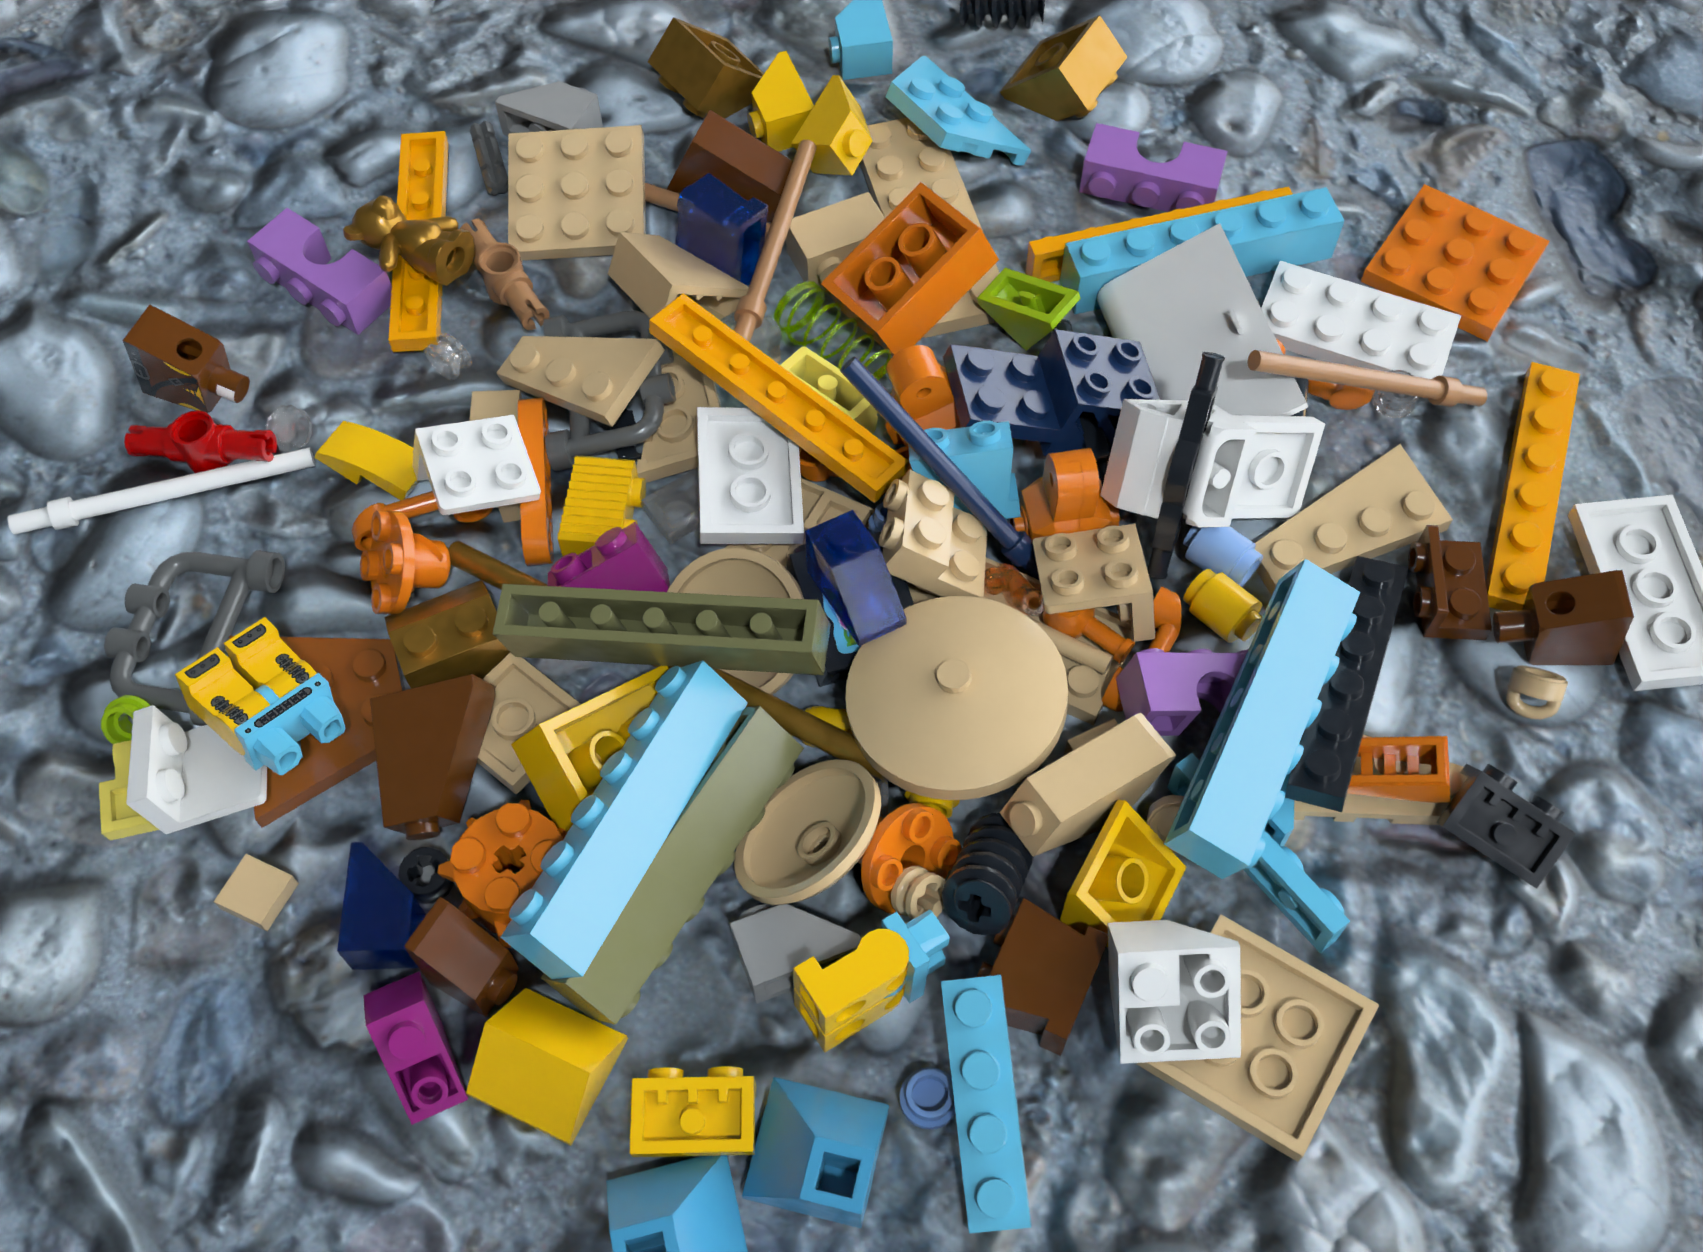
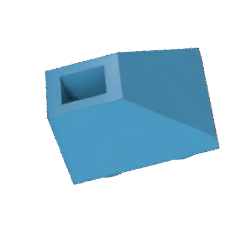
M773 1077L755 1144V1155L751 1159L742 1199L861 1229L889 1105Z
M727 1155L700 1156L606 1181L609 1233L613 1252H748Z

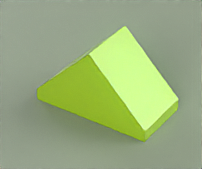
M1004 268L977 297L979 305L1026 351L1050 333L1081 299L1079 291L1008 268Z

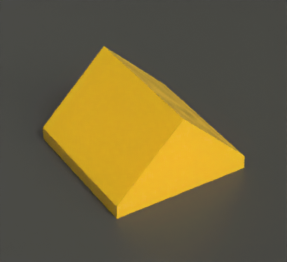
M1117 800L1067 894L1060 921L1085 935L1088 926L1108 934V923L1161 920L1187 867L1169 847L1164 845L1161 838L1126 800Z
M525 988L485 1022L466 1094L571 1146L623 1050L628 1037L621 1032Z

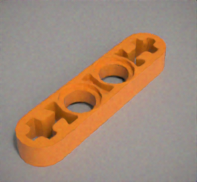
M543 397L518 400V427L541 489L539 500L520 503L523 555L527 566L552 564L554 562L551 464L545 445L546 434L549 433L547 408Z

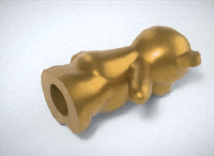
M381 195L377 199L358 208L352 218V224L343 228V234L347 240H360L362 244L380 250L379 266L385 272H390L397 267L398 255L400 254L414 269L446 286L468 272L474 257V238L469 231L458 229L459 224L455 218L445 216L424 220H407L399 209V205L394 203L392 198Z

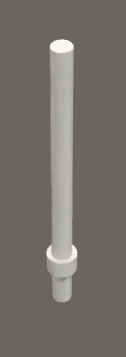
M309 447L273 455L274 458L271 462L251 460L74 501L71 497L48 501L47 507L8 515V525L14 535L51 526L55 530L78 526L81 519L314 467L315 460Z

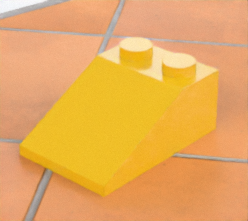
M659 666L547 720L511 744L556 827L565 829L566 833H568L574 824L571 822L572 813L586 797L594 793L603 779L600 776L603 765L613 754L623 748L631 735L628 733L629 725L641 711L648 708L658 693L655 690V686L661 676L669 670L668 666Z

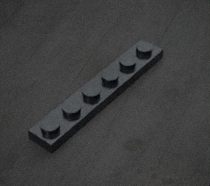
M1361 556L1356 557L1348 585L1360 592L1352 612L1357 616L1351 632L1338 646L1335 656L1339 657V664L1335 673L1322 686L1317 699L1322 702L1319 714L1303 732L1300 745L1304 748L1303 754L1298 764L1291 771L1285 798L1338 812L1343 811L1409 567Z

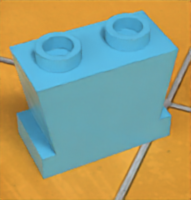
M981 421L970 427L948 430L929 428L924 430L1005 519L1021 517L1015 473H1011L1013 443L1009 421L999 423ZM908 445L909 461L912 470L946 486ZM954 494L953 507L973 515Z

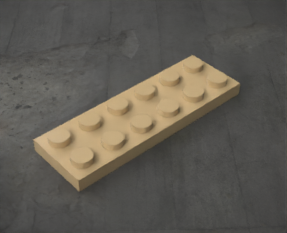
M909 118L867 125L872 143L862 158L860 166L871 196L885 218L921 182L981 228L950 150L940 148ZM995 264L923 338L996 323L979 305L977 297L1000 273L997 265Z

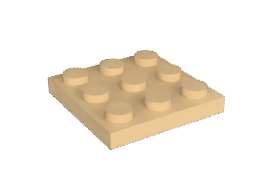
M642 125L508 133V244L518 249L521 261L613 255L619 232L646 234L645 159Z
M1220 914L1210 933L1238 941L1240 945L1241 1057L1137 1063L1136 1065L1298 1162L1304 1156L1379 1004Z

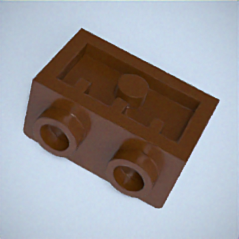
M1426 525L1418 542L1411 544L1408 555L1409 570L1411 573H1416L1417 587L1413 597V611L1416 617H1421L1423 637L1486 640L1492 632L1481 543L1440 540L1438 525Z

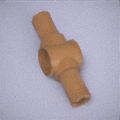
M480 219L471 220L476 231H473L468 223L463 224L460 229L469 231L474 238V264L483 276L489 298L495 303L511 307L524 329L528 331L536 329L531 317H534L541 327L544 319L549 318V311L532 291L533 283L524 272L518 249L511 244L497 242L487 229L485 223Z

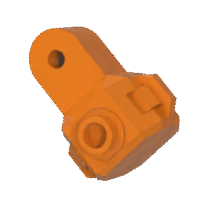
M915 345L896 353L886 366V372L892 383L891 395L923 430L929 428H942L945 430L961 428L946 368L938 364L931 348L924 345ZM887 422L885 427L894 445L904 444L905 447L908 446L903 438Z
M1091 448L1047 454L1043 477L1038 478L1021 490L1019 503L1021 517L1009 518V523L1018 532L1025 531L1033 540L1058 533L1067 534L1101 529L1108 526H1119L1120 515L1119 508H1116L1100 496L1102 483L1101 479H1099L1096 459Z

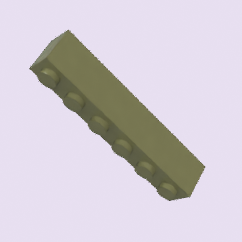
M503 584L493 635L515 657L679 667L704 660L712 669L824 675L831 624L819 600Z
M760 706L745 707L583 977L551 979L545 973L542 975L541 979L589 1018L616 1025L620 1018L625 1017L634 1009L640 999V989L653 970L660 967L668 959L673 949L672 942L683 925L699 913L704 905V895L715 878L723 874L733 863L736 847L745 834L760 823L765 814L764 806L775 790L784 785L792 776L795 769L793 764L804 748Z

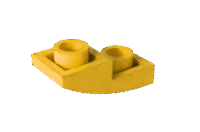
M343 421L319 448L314 457L356 485L364 477L400 501L406 499L419 483L412 466L413 447L387 434L352 422Z

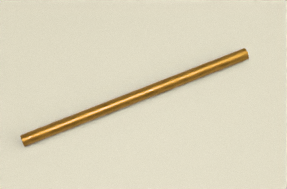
M461 541L453 542L448 548L452 566L502 590L503 584L547 586L546 583ZM713 669L748 702L746 707L760 706L790 735L838 759L856 762L863 766L871 775L881 780L886 779L866 760L852 734L720 669Z

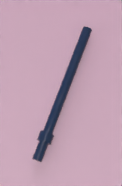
M855 356L849 359L842 366L840 372L1003 546L1001 552L1015 567L1022 566L1031 577L1039 580L1033 540L1025 531L1018 532Z

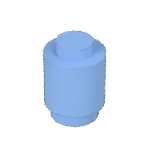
M1193 526L1183 541V544L1188 547L1185 554L1187 560L1203 571L1211 569L1216 574L1223 572L1241 587L1249 581L1263 559V555L1255 550L1256 544L1232 527Z

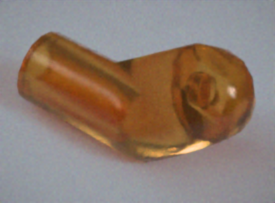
M1000 563L999 568L991 567L985 570L984 587L987 593L990 595L1002 593L1010 605L1030 616H1037L1044 612L1041 591L1034 588L1013 565Z

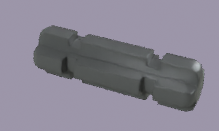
M483 121L481 124L474 123L470 128V134L486 190L494 196L499 192L506 193L508 192V176L493 125L488 121Z

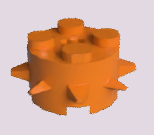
M521 800L519 803H507L501 806L500 809L493 810L479 819L473 817L468 819L466 822L468 829L452 846L450 861L440 864L437 872L438 875L455 882L464 898L458 910L471 920L475 918L491 932L497 933L499 943L506 948L511 946L500 937L512 920L509 917L511 907L525 891L532 889L543 872L540 865L544 856L555 844L563 841L567 834L565 829L556 827L554 822L540 812L532 810L529 800ZM517 869H521V870H520L519 872H517L516 874L513 873V871H515V870H517Z

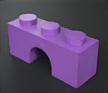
M1096 123L1084 159L1080 193L1166 212L1215 202L1228 151L1183 142L1181 152L1174 160L1165 163L1152 162L1142 157L1137 150L1140 132Z
M288 208L283 210L247 241L255 258L253 266L265 281L270 284L277 282L282 285L296 301L302 305L309 303L316 307L335 326L342 324L359 335L391 305L392 285L387 272L354 249H351L340 260L327 264L332 258L320 228Z
M1158 648L1136 652L1116 678L1125 719L1127 720L1136 714L1142 713L1160 736H1179L1201 712L1198 698L1211 703L1221 714L1248 649L1237 653H1213L1209 649H1197L1188 653L1164 652Z

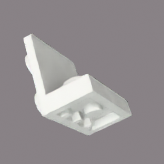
M514 415L415 429L412 466L417 481L429 479L440 514L450 515L539 500L541 489Z
M154 705L134 711L126 804L163 833L169 834L261 805L266 801L267 766L264 765L255 771L246 762L243 755L235 751L208 725L184 732L178 723L170 720Z

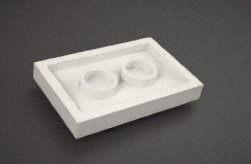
M697 407L700 544H803L804 522L799 446L749 408Z

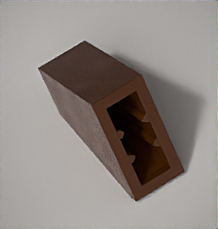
M709 110L670 181L667 190L772 223L793 161Z
M470 674L370 699L384 828L406 834L407 840H425L439 836L441 827L460 823L496 696L494 685Z

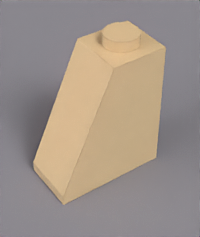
M619 232L608 275L650 319L684 293L732 330H734L736 325L734 313L739 299L747 294L749 288L747 285L660 235Z
M1139 713L1027 777L999 813L1034 857L1102 830L1116 801L1126 800L1133 807L1175 758L1176 754L1145 716Z

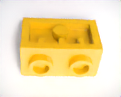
M721 1066L709 1068L707 1077H684V1070L679 1068H653L648 1070V1078H632L630 1155L632 1157L755 1155V1098L757 1085L754 1076H743V1068Z

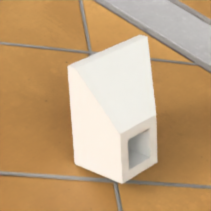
M1169 920L1108 923L1109 982L1120 1064L1240 1058L1241 966L1240 945L1238 941Z

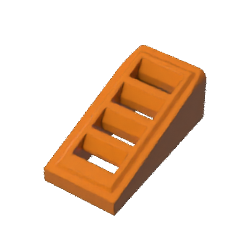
M1447 736L1362 738L1357 756L1361 757V775H1352L1347 794L1429 803H1450ZM1373 758L1384 759V775H1373ZM1396 761L1407 762L1408 775H1396ZM1419 764L1431 765V774L1419 775Z

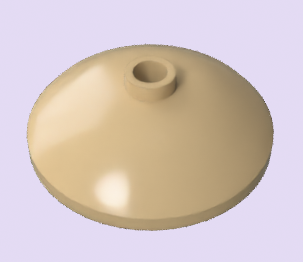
M744 548L719 549L697 558L679 573L667 591L674 593L804 599L797 581L783 565L765 554ZM720 669L771 695L780 690L793 676L792 673Z
M844 759L820 762L792 775L784 785L775 790L764 806L765 814L760 823L745 834L736 848L734 866L739 884L749 895L762 903L783 905L809 899L837 883L859 861L874 836L880 815L881 794L873 776L860 764Z

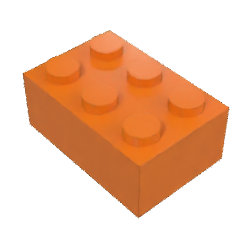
M920 182L822 281L821 285L848 318L888 353L894 356L899 351L914 346L999 261V258L980 227Z

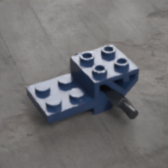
M1066 319L1061 320L1052 330V335L1038 356L950 344L943 356L961 428L970 427L981 421H993L996 423L1009 421L1011 437L1013 439L1039 441L1043 456L1049 453L1091 448L1096 459L1102 486L1123 399L1160 400L1139 341L1073 332L1070 321Z

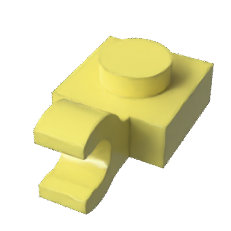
M131 740L113 744L112 756L115 767V779L99 783L101 834L110 841L159 830L126 804Z

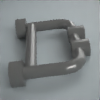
M635 310L622 311L569 323L565 315L547 318L543 322L544 336L598 337L634 329L640 332V338L657 339L649 333L650 318L645 313ZM659 340L665 351L639 387L644 403V415L636 424L590 434L589 417L569 410L570 431L565 429L547 433L545 438L547 456L554 471L573 468L576 455L585 456L633 446L646 441L655 434L663 420L664 404L676 401L673 379L670 373L662 374L661 365L673 363L672 349Z
M256 550L249 559L202 552H182L162 562L151 576L148 585L136 583L130 585L125 594V608L128 613L134 614L128 629L117 627L110 629L104 643L106 655L109 658H114L109 675L112 691L118 697L124 695L137 696L145 700L150 706L154 705L158 709L189 713L194 725H207L187 706L181 690L137 684L132 680L133 670L137 662H143L149 654L151 646L149 634L156 618H162L168 611L170 604L168 591L175 578L186 572L231 577L198 655V660L217 647L224 653V642L228 641L229 636H231L250 589L268 593H275L279 590L285 574V563L280 553Z

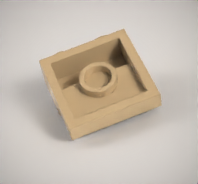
M909 470L902 480L895 479L889 486L883 502L884 508H887L888 511L887 520L879 538V545L883 547L881 570L941 597L973 596L983 598L987 528L974 515L953 507L954 493L940 482L931 480L912 470Z

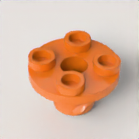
M375 511L371 521L373 537L371 550H364L361 555L360 574L363 581H371L373 612L375 614H400L407 606L410 595L416 588L438 589L444 586L450 573V554L447 546L442 541L430 540L421 534L413 533L411 524L403 512Z
M910 803L895 809L885 818L879 817L874 836L858 861L861 865L863 890L868 900L874 906L889 914L896 912L891 904V892L897 878L904 869L910 866L923 867L930 873L933 872L946 879L948 872L952 870L961 850V844L958 840L954 839L951 825L945 815L928 805Z

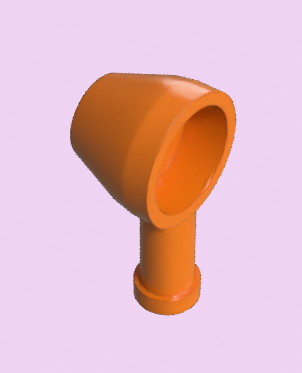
M1043 604L1042 618L1045 625L1074 638L1086 636L1113 655V659L1119 664L1124 661L1135 645L1133 640L1130 638L1125 639L1095 618V608L1047 614Z

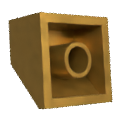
M1098 15L1041 40L1000 93L1004 99L1055 121H1060L1073 115L1081 118L1097 106L1098 101L1096 98L1102 90L1109 87L1117 79L1118 75L1116 72L1127 59V55L1101 16Z
M675 17L672 18L647 61L660 74L659 82L669 90L680 93L685 98L683 105L692 113L703 118L711 110L725 119L752 104V91L764 75V72L727 38Z
M482 580L406 608L400 614H391L385 617L388 635L402 672L411 689L470 674L483 679L510 653L493 635L497 611Z

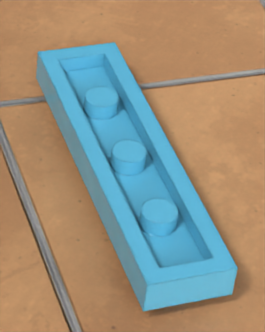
M1193 753L1175 765L1167 787L1174 795L1185 796L1200 762ZM1264 830L1261 836L1265 840V848L1262 855L1252 868H1244L1243 870L1319 953H1322L1339 938L1350 920L1344 915V909L1339 900L1330 891L1324 888L1320 889L1304 872L1303 865L1297 855L1289 848L1279 846Z
M994 975L941 981L969 1234L1031 1228L1032 1223L1002 976Z

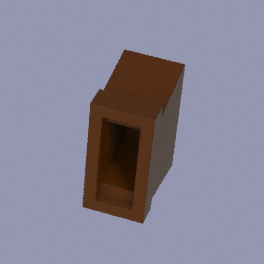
M1023 898L1016 916L1012 914L1008 926L995 935L993 944L1000 946L1001 950L994 965L983 962L977 977L1001 975L1007 1025L1042 1035L1039 1046L1061 1056L1105 951L1108 934L1088 926L1085 935H1082Z

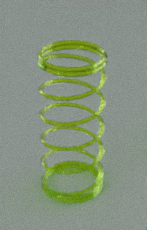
M805 281L795 285L780 299L774 312V327L781 333H786L788 340L794 345H802V347L818 341L830 332L823 343L820 356L824 359L831 358L842 351L854 338L858 329V321L855 318L846 319L833 329L840 318L841 305L832 303L820 310L825 300V291L814 281ZM815 288L805 293L797 301L788 317L787 327H782L780 325L781 314L790 300L802 290ZM816 292L815 301L810 310L803 318L790 325L799 305L809 295ZM836 307L838 313L831 325L823 333L807 341L810 329L816 320L826 310ZM852 322L854 329L848 339L838 349L823 356L826 346L833 335L842 326ZM809 323L803 342L795 340L791 333L800 330ZM865 334L855 339L841 356L837 368L841 369L845 358L858 342L865 338H870L871 343L867 351L859 359L862 363L874 346V336L872 334ZM889 349L878 351L864 363V366L867 368L881 354L886 353L888 355L885 364L872 374L878 381L887 374L886 366L891 359V351Z

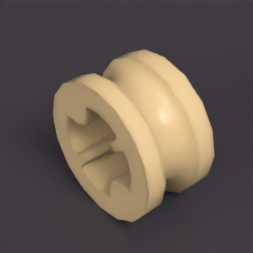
M910 866L904 869L897 878L891 892V904L895 911L906 917L909 916L912 920L929 909L938 917L944 908L942 891L946 881L943 877L933 872L930 873L923 867Z

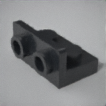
M1466 764L1460 772L1467 777L1466 781L1436 823L1537 889L1576 835L1575 832L1559 822L1565 813L1535 794L1529 802L1512 791L1518 782L1490 764H1487L1483 771Z

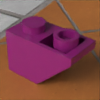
M633 522L623 529L615 527L606 531L596 540L594 546L579 555L570 553L560 558L551 567V571L548 572L547 586L667 592L670 582L667 567L636 522Z
M420 971L363 995L365 1025L411 1125L469 1100L442 1020Z

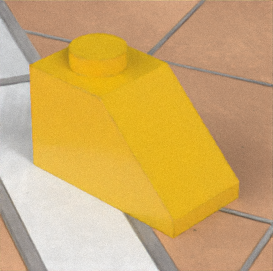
M787 51L779 52L752 91L753 112L747 113L752 136L757 139L760 138L763 143L778 152L794 148L791 143L814 106Z
M832 75L791 144L796 151L802 140H810L816 145V152L810 166L813 173L852 176L871 145L872 138L861 106L839 75Z

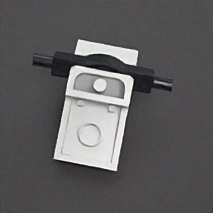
M1202 353L1200 368L1195 385L1191 390L1189 401L1123 399L1100 496L1116 508L1158 519L1151 544L1153 549L1147 569L1149 576L1155 579L1167 578L1170 560L1179 538L1183 519H1186V524L1195 527H1230L1231 520L1237 518H1292L1298 514L1325 427V423L1314 417L1231 415L1214 405L1218 391L1217 383L1223 361L1225 360L1224 356L1217 353Z

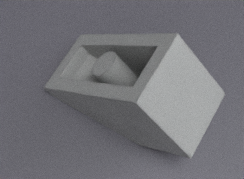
M560 81L502 95L495 101L502 133L508 136V133L603 127L597 94Z
M768 904L754 906L744 911L739 916V920L730 923L733 942L756 1004L794 990L793 968L814 956L821 968L824 969L855 951L861 941L858 933L788 904L777 905L772 908Z

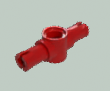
M199 410L182 414L167 427L131 425L128 428L130 433H126L124 440L127 453L131 456L167 457L170 461L186 462L194 473L225 467L236 459L271 462L274 458L272 453H276L277 450L276 436L271 430H235L231 425L215 424L208 413Z

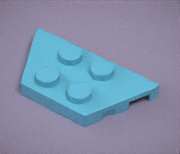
M921 56L890 84L885 97L940 148L957 152L965 151L990 159L995 149L1003 151L1013 164L1019 166L1025 164L1031 149L992 115L993 111L990 107L971 97L965 91V86L962 82L948 76L927 56Z

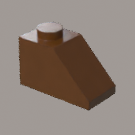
M439 897L404 945L406 951L431 985L484 1017H487L495 1004L499 1006L508 999L517 983L518 977L516 973L519 967L510 951L454 905Z

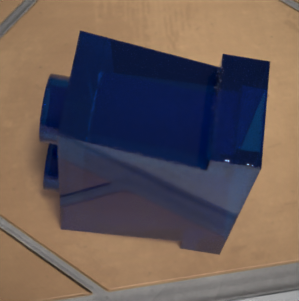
M708 173L692 185L685 187L679 193L677 201L678 232L675 244L749 287L765 243L768 205L754 197L749 201L745 200Z

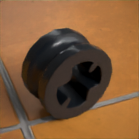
M421 847L411 851L401 862L398 873L400 883L414 901L421 904H433L439 897L444 898L450 893L454 882L437 873L438 866L448 861L441 851L432 847ZM432 865L436 873L431 875V884L422 886L417 878L423 875V867Z

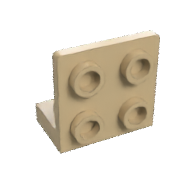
M1136 524L1108 526L1101 529L1067 534L1058 533L1052 536L1033 539L1035 561L1044 609L1047 614L1117 605L1120 622L1129 621L1134 642L1155 639L1153 590Z

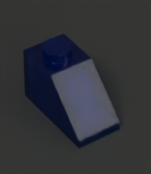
M853 510L805 530L807 571L858 646L907 624L906 615L881 549Z
M351 842L337 952L352 970L418 968L404 948V945L427 914L413 893L363 842Z

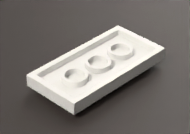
M1279 261L1261 307L1275 338L1284 345L1285 350L1320 361L1428 379L1443 375L1461 315L1284 261Z
M1673 495L1575 504L1568 517L1589 574L1623 570L1634 618L1619 650V654L1633 691L1703 684V567Z

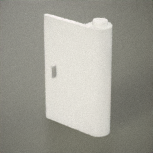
M1220 223L1111 280L1099 291L1097 301L1112 337L1139 341L1141 343L1160 400L1189 401L1190 393L1195 385L1200 368L1202 353L1213 352L1225 357L1217 383L1218 391L1214 405L1231 415L1292 416L1308 408V404L1295 377L1252 371L1248 368V356L1253 350L1283 353Z

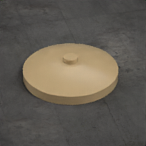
M947 596L922 601L897 612L880 624L867 637L859 648L850 667L846 683L845 700L848 719L856 744L866 760L883 777L893 784L920 796L942 800H968L989 796L1010 788L1032 774L1046 760L1057 744L1064 728L1068 708V685L1065 667L1055 644L1048 634L1031 618L1015 608L991 599L973 596Z

